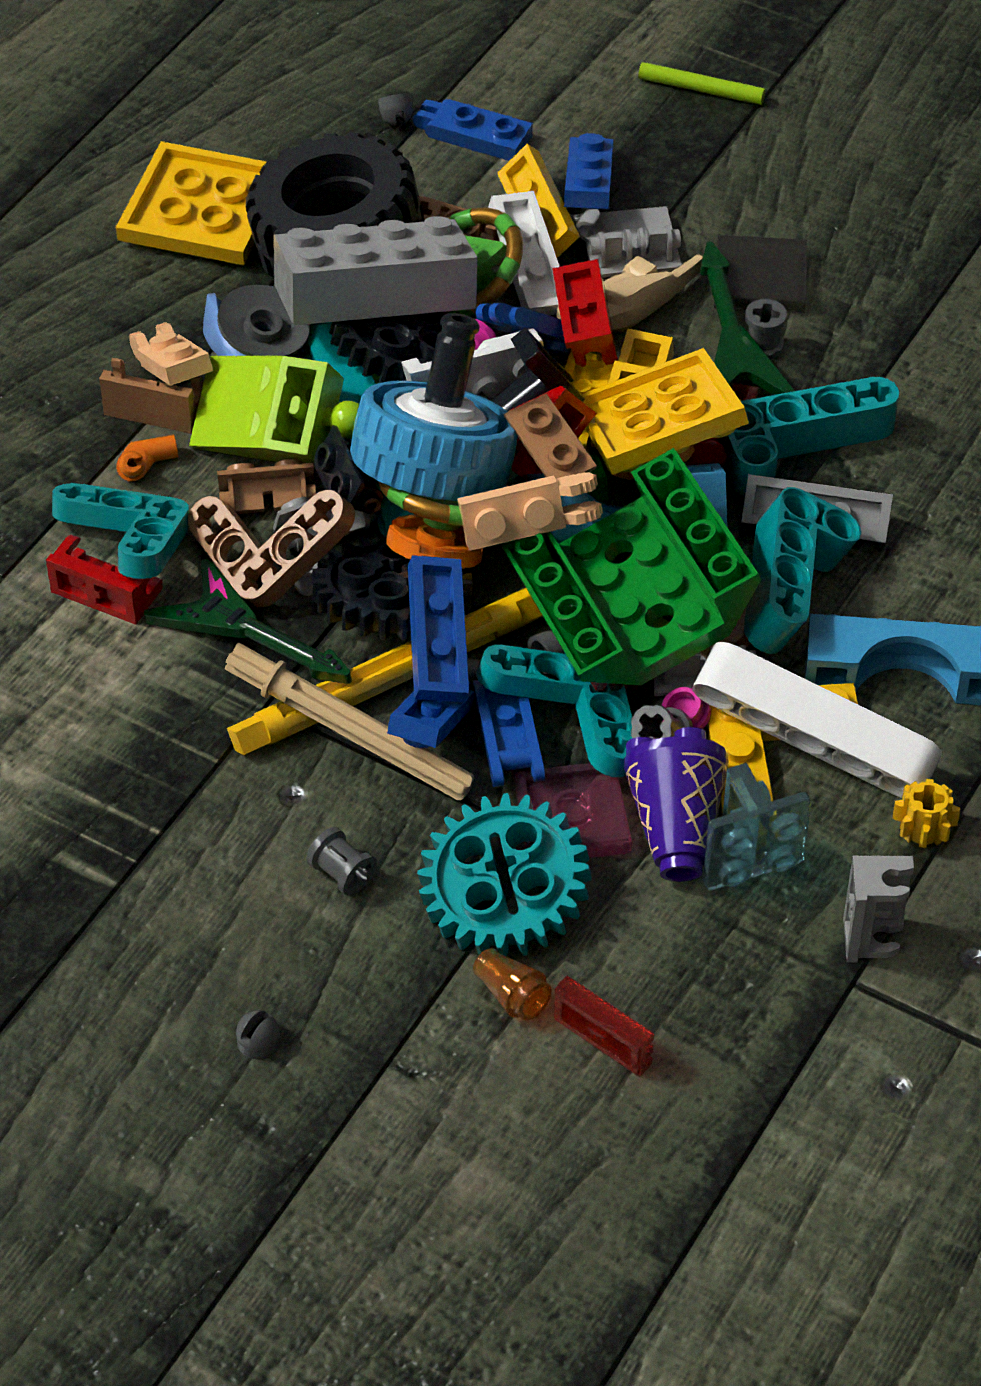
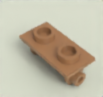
M547 394L504 413L505 419L515 430L516 435L545 477L554 475L555 478H560L578 473H588L597 468L595 462Z
M285 459L276 462L275 466L257 468L254 464L237 463L230 465L227 470L217 471L219 491H225L219 492L220 500L234 509L237 514L265 512L263 495L273 494L274 511H280L285 503L293 499L307 497L310 500L316 494L315 484H311L314 483V463H303L298 459Z

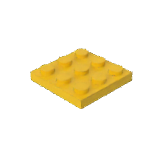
M161 141L116 226L117 240L245 265L255 244L245 208L246 197L255 176L260 175V170L266 161Z
M704 348L582 393L585 399L583 403L597 413L586 427V431L612 475L620 472H632L672 448L680 454L691 445L710 438L728 436L736 428L749 424L744 405Z

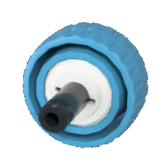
M448 313L440 321L442 330L437 335L427 382L387 381L375 384L365 390L361 396L355 418L350 452L352 460L360 470L383 484L419 496L458 501L457 498L506 487L515 457L518 436L504 417V413L508 412L507 410L490 400L466 391L476 346L474 338L475 334L479 332L480 326L470 316Z

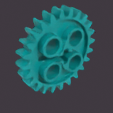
M504 793L500 806L492 807L486 796L482 797L481 811L476 813L466 804L462 805L464 819L460 822L446 816L444 822L448 833L446 835L437 832L430 834L436 850H422L421 856L426 868L417 871L421 886H425L419 890L424 905H428L426 911L431 923L439 922L438 926L443 938L446 939L456 933L455 939L458 948L461 950L468 947L474 940L480 957H484L490 946L494 945L497 946L500 958L505 959L509 946L517 944L522 955L526 956L529 949L528 941L535 939L541 946L546 948L548 947V939L545 932L552 929L556 933L564 935L566 929L562 917L566 916L574 919L580 917L575 901L588 900V891L583 883L592 880L589 865L585 864L590 859L586 845H580L582 839L579 829L577 827L569 828L568 818L564 812L552 818L551 806L547 801L542 803L536 810H533L530 795H525L518 806H512L508 793ZM496 836L501 839L503 853L508 865V872L519 909L514 915L508 912L505 894L500 882V874L491 846V839ZM521 842H535L525 850L514 849ZM472 855L483 856L474 864L463 863ZM537 886L547 887L543 893L537 896L525 895L531 888ZM482 901H495L490 908L485 910L474 909Z

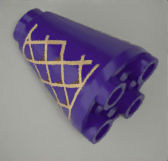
M685 727L676 730L673 737L656 739L636 737L626 743L624 770L654 863L660 868V876L668 881H691L702 876V866L708 860L729 766L725 747L714 741L707 740L706 732L701 728Z

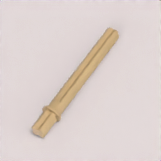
M237 643L233 652L228 655L225 662L227 663L225 670L261 689L262 697L268 698L270 695L456 800H463L470 791L474 782V775L471 772L428 748L410 746L403 741V738L387 734V725L287 670L284 661L280 660L275 663L241 643Z

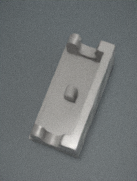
M913 856L852 857L843 916L847 962L857 963L858 958H890L899 953V943L891 941L880 943L874 939L873 935L877 932L889 934L903 931L905 907L910 894V879L914 871Z

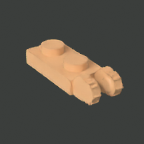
M167 322L156 325V336L152 337L149 343L145 334L140 331L129 334L131 348L135 357L141 362V366L169 386L213 371L209 353L180 334L176 335L172 326Z
M584 472L555 478L553 475L457 498L466 545L471 551L534 536L539 533L566 528V524L581 525L601 518L603 514L601 503L587 501L562 507L561 496L573 497L596 490L598 485L596 474Z

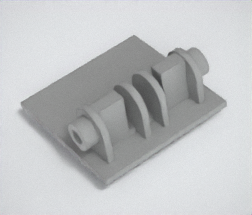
M667 206L601 212L596 223L605 224L604 232H598L597 237H589V242L585 241L589 261L598 259L602 277H613L622 274L625 265L637 256L656 265L657 272L673 271L682 265L677 248L681 246L679 229L672 228Z

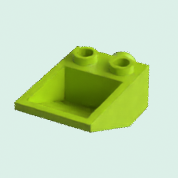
M210 356L213 371L205 374L189 443L191 448L275 462L285 459H298L303 463H313L318 446L325 441L333 425L338 426L344 439H352L359 404L350 400L339 402L344 378L328 362L289 356Z

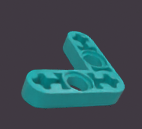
M79 483L62 484L55 487L52 492V515L55 519L71 524L126 532L118 545V571L126 577L146 579L158 576L188 532L189 505L178 498Z
M492 645L486 648L476 670L477 679L485 688L499 694L575 704L590 764L604 775L611 777L626 776L624 758L626 755V743L632 739V714L624 684L582 682L566 654L508 645ZM540 672L549 673L555 676L558 680L550 679L542 675ZM595 712L605 714L611 717L615 722L605 720L602 717L598 716Z

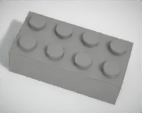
M442 216L429 217L424 222L416 223L387 220L381 222L379 226L369 227L341 224L335 226L333 230L322 231L294 228L289 230L287 234L274 235V284L293 325L476 309L477 256L455 219L450 220Z

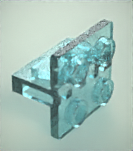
M747 763L727 768L723 816L712 819L708 823L703 877L707 890L711 891L724 886L735 887L744 883L747 879L773 871H787L796 864L801 863L805 855L812 802L807 792L771 801L766 784L762 780L756 781Z

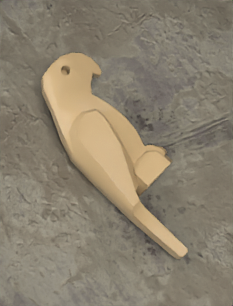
M695 255L670 273L667 271L658 273L656 265L637 256L625 265L622 274L605 280L604 285L613 331L624 332L628 328L630 329L670 301L700 272L703 256ZM558 306V308H557V318H558V319H561V317H560V311H559V306Z

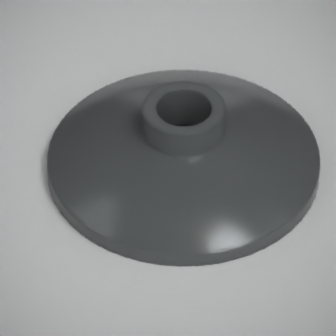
M254 284L239 287L225 296L218 310L217 322L222 336L234 349L246 356L291 357L303 348L308 339L310 324L293 325L276 288L272 286Z

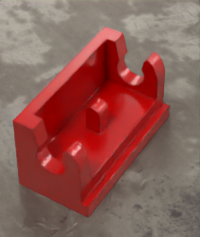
M598 259L552 268L566 349H572L575 363L580 367H586V354L600 352L601 359L605 365L614 364L615 360L618 361L606 289Z
M74 535L67 536L54 554H50L46 559L51 593L136 625L144 615V611L149 608L163 589L162 579L152 577L151 579L126 577L118 571V566L86 555V550L77 547L81 540L80 537Z

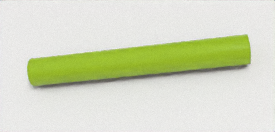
M645 62L641 63L638 78L642 80L757 105L763 104L766 89Z

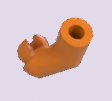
M168 435L130 442L116 463L118 474L124 480L137 481L146 475L156 461L178 458L175 436Z

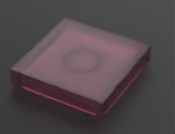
M590 763L544 768L545 781L534 782L531 770L513 772V788L517 806L525 795H530L533 810H536L542 803L547 801L551 806L552 818L564 812L568 818L569 828L577 827L579 829L582 839L580 845H586L589 858L632 853V839L618 777L604 775L597 771ZM524 841L525 849L531 847L535 842Z

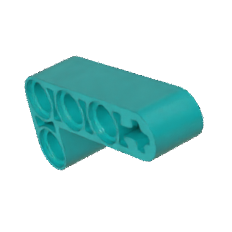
M869 377L741 401L745 407L749 424L736 428L728 436L719 438V443L727 451V461L724 467L733 488L738 494L745 497L748 474L776 478L777 459L865 443L888 437L893 433L899 400L898 387L889 379Z
M787 487L782 490L758 520L752 564L759 573L761 581L746 606L744 622L745 635L755 648L768 654L778 653L806 622L810 609L813 569L830 572L860 539L861 527L850 513L804 490Z

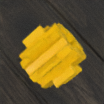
M926 779V782L919 784L915 781L910 786L905 785L902 800H897L894 804L892 819L900 821V836L908 843L911 840L918 843L919 847L926 848L927 844L935 843L938 845L943 841L947 842L950 829L958 825L960 807L953 805V791L945 784L940 786L933 783L934 779Z

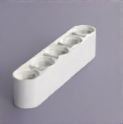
M717 642L713 646L692 686L695 695L710 706L900 798L903 796L905 785L910 786L915 781L919 784L926 782V779H931L942 756L941 749L926 737L731 643Z

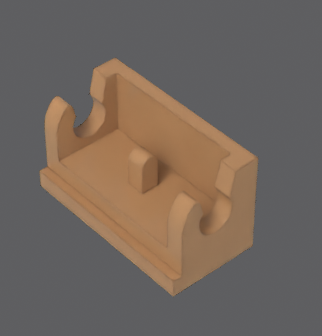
M112 358L111 367L113 372L103 370L99 378L104 415L192 434L204 382L202 376L191 379L192 389L175 385L169 386L166 383L126 375L124 361Z

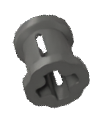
M772 299L753 301L748 305L745 313L746 322L749 325L748 333L771 360L781 355L784 349V338L780 335V331L787 321V311L781 303Z
M644 705L632 717L631 736L632 738L649 737L656 739L660 738L663 734L661 738L673 737L676 730L693 727L688 714L681 709L665 708L660 705Z
M330 827L323 831L310 846L306 857L307 863L315 870L323 869L338 881V889L347 896L363 889L371 880L377 867L376 858L368 852L361 854L346 841L345 833L337 827Z

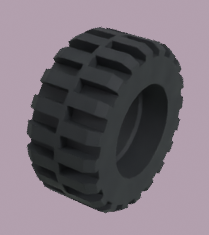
M350 132L347 133V136H338L336 133L324 134V138L312 140L311 137L300 141V145L293 149L287 147L280 151L277 159L274 161L269 159L262 166L260 175L255 176L249 188L245 205L259 260L262 262V266L267 274L273 278L275 234H287L289 230L294 228H308L313 231L333 230L335 226L341 224H353L359 227L379 226L381 222L387 220H398L404 223L424 222L416 181L409 160L403 156L402 152L389 143L386 145L380 138L370 135L366 139L360 133Z

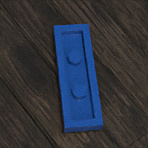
M594 133L570 137L564 207L609 209L613 139H604L603 136Z
M412 555L408 563L414 699L464 703L469 695L461 559Z

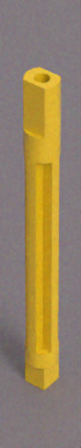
M526 587L465 615L467 652L543 617ZM411 641L349 669L352 677V682L349 684L325 680L316 684V686L354 706L413 678ZM280 701L254 713V716L228 727L227 731L235 751L245 755L262 746L274 744L318 722Z

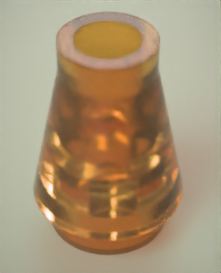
M494 948L484 950L475 960L473 973L483 981L510 1017L531 1020L537 1017L548 1005L552 989L547 983L543 972L506 957Z

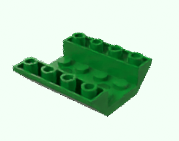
M674 448L631 472L642 497L558 544L553 534L546 532L509 541L501 545L582 682L643 685L730 636L761 581L759 573ZM632 552V555L626 561L617 564L612 563V560L618 554ZM665 615L673 616L667 625L660 628L651 627L653 622L659 617Z

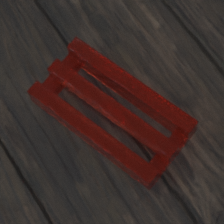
M566 976L555 987V1020L635 1075L641 1077L653 1062V1058L650 1055L654 1049L651 1043L654 1041L655 1034L569 976Z

